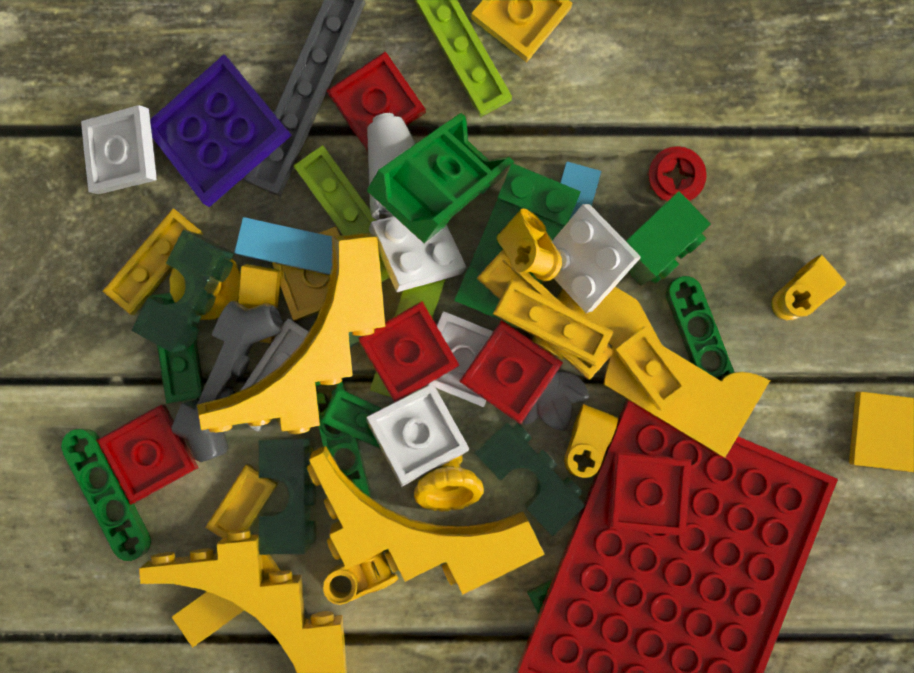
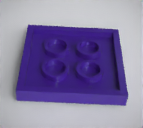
M225 54L150 119L152 138L201 202L208 207L212 206L292 136Z

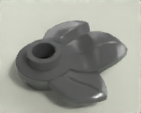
M557 372L523 420V424L532 423L540 416L550 427L566 431L572 418L571 403L582 402L589 398L585 384L578 376L571 372Z

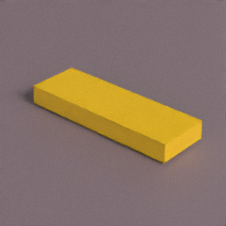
M173 208L102 292L127 313L135 315L149 296L153 294L170 274L179 258L187 253L204 233Z
M510 279L493 312V315L593 366H597L614 332Z
M266 549L262 551L264 579H269L270 573L281 570ZM206 591L174 614L172 619L193 648L244 610L233 602Z

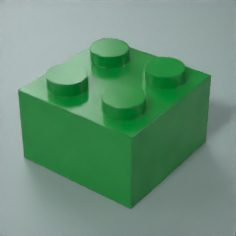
M680 191L626 240L641 257L628 271L640 286L650 280L654 284L661 279L663 280L679 265L675 260L677 256L682 259L706 240L702 232L711 223Z

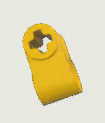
M524 208L521 209L497 235V241L505 251L515 271L521 273L532 272L537 279L543 281L552 280L560 271L562 264L561 255L546 232L543 222L531 211Z
M820 254L805 264L787 284L775 293L771 302L772 310L778 318L786 321L808 316L822 303L845 286L846 281L827 259Z
M582 404L564 455V465L570 474L587 478L592 477L598 472L606 449L613 438L618 417ZM586 451V459L591 461L590 466L582 467L579 471L577 470L578 463L573 461L574 455H582Z
M381 551L347 569L344 563L332 568L324 581L323 591L328 601L333 604L342 605L368 593L384 589L395 583L399 578L396 573H392L384 551ZM339 575L345 576L351 581L352 588L348 592H338L332 586V579Z

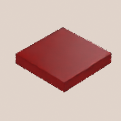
M386 51L326 91L367 152V127L373 123V118L377 115L393 113L394 116L401 117L407 126L426 113L425 107Z
M423 301L385 322V327L375 328L373 334L358 338L394 402L411 395L460 366Z
M501 320L459 382L521 424L563 362Z
M165 404L155 407L96 440L130 505L139 502L199 468L185 440L173 434L172 425L174 420Z
M614 452L607 527L610 529L686 536L691 459Z

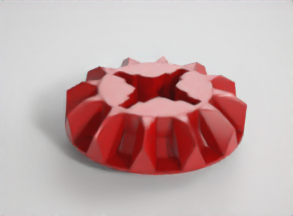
M681 146L669 147L659 152L652 160L647 174L649 176L650 189L659 196L660 200L669 201L678 191L689 201L693 200L703 190L707 178L706 167L700 156L693 150ZM677 164L679 173L688 178L682 179L675 189L673 179L667 178L664 175L671 173Z

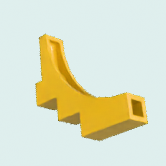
M370 233L332 237V267L327 293L315 323L300 346L276 370L256 384L228 397L197 404L201 430L209 429L210 432L215 433L230 430L232 425L248 423L250 426H261L270 423L273 418H276L281 431H287L289 434H302L308 432L310 427L320 426L315 382L320 381L322 385H333L342 382L344 377L352 376L348 332H352V335L364 336L373 334L374 328L385 327L377 236Z
M326 446L311 453L309 458L311 464L307 465L310 478L315 486L322 485L328 497L324 499V504L330 517L333 520L339 519L338 522L331 525L330 538L327 539V544L333 557L336 560L341 558L346 569L381 551L389 549L385 552L387 562L393 573L400 571L405 582L447 562L442 565L444 574L451 586L457 583L463 595L545 555L524 512L496 522L472 526H441L413 520L383 507L363 493L342 472Z
M249 529L227 532V537L222 538L217 544V553L213 554L212 548L190 551V556L176 558L174 552L158 553L151 555V560H148L139 568L140 584H176L205 590L233 602L254 616L278 640L292 661L297 673H347L343 616H334L331 611H322L312 614L309 619H305L302 574L292 575V571L282 570L269 574V579H264L261 534L250 535Z

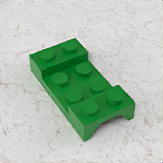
M459 113L380 168L366 191L425 244L446 226L452 216L480 193L484 194L499 182L511 164L514 163V160L509 156L490 160L468 141L466 116Z
M512 163L454 301L511 324L493 315L500 299L477 279L503 250L497 241V235L524 208L534 213L543 222L546 232L553 241L568 223L581 191ZM528 272L540 284H542L543 280L537 279L532 272Z

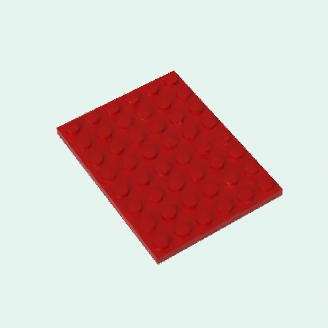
M626 399L613 438L594 477L516 668L517 672L764 673L838 479L739 436L724 458ZM614 452L691 459L686 536L610 529L607 527Z

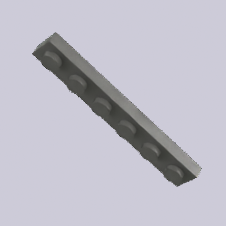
M365 0L323 1L274 112L292 136L246 175L245 181L281 197L326 95V91L330 86L366 4Z

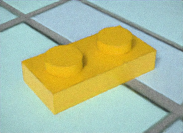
M646 326L639 329L613 349L658 410L665 409L692 388Z

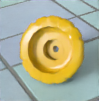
M461 455L422 476L415 487L414 499L422 508L433 511L460 510L480 500L484 493L483 483L475 473L460 467L463 461V456Z

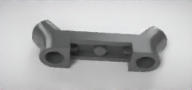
M231 301L222 311L212 332V336L224 341L200 399L181 403L172 425L173 434L189 442L194 459L199 462L225 454L229 446L224 432L215 433L210 432L209 429L201 430L197 404L235 394L233 390L238 377H241L249 366L250 358L248 354L253 343L280 333L283 324L280 313L276 307L269 303H263L249 309L236 301Z

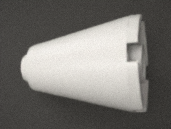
M393 113L377 115L373 118V123L367 127L369 185L380 168L416 144L403 119L394 116ZM369 194L370 211L374 219L379 220V214H386L387 218L393 217L385 207Z

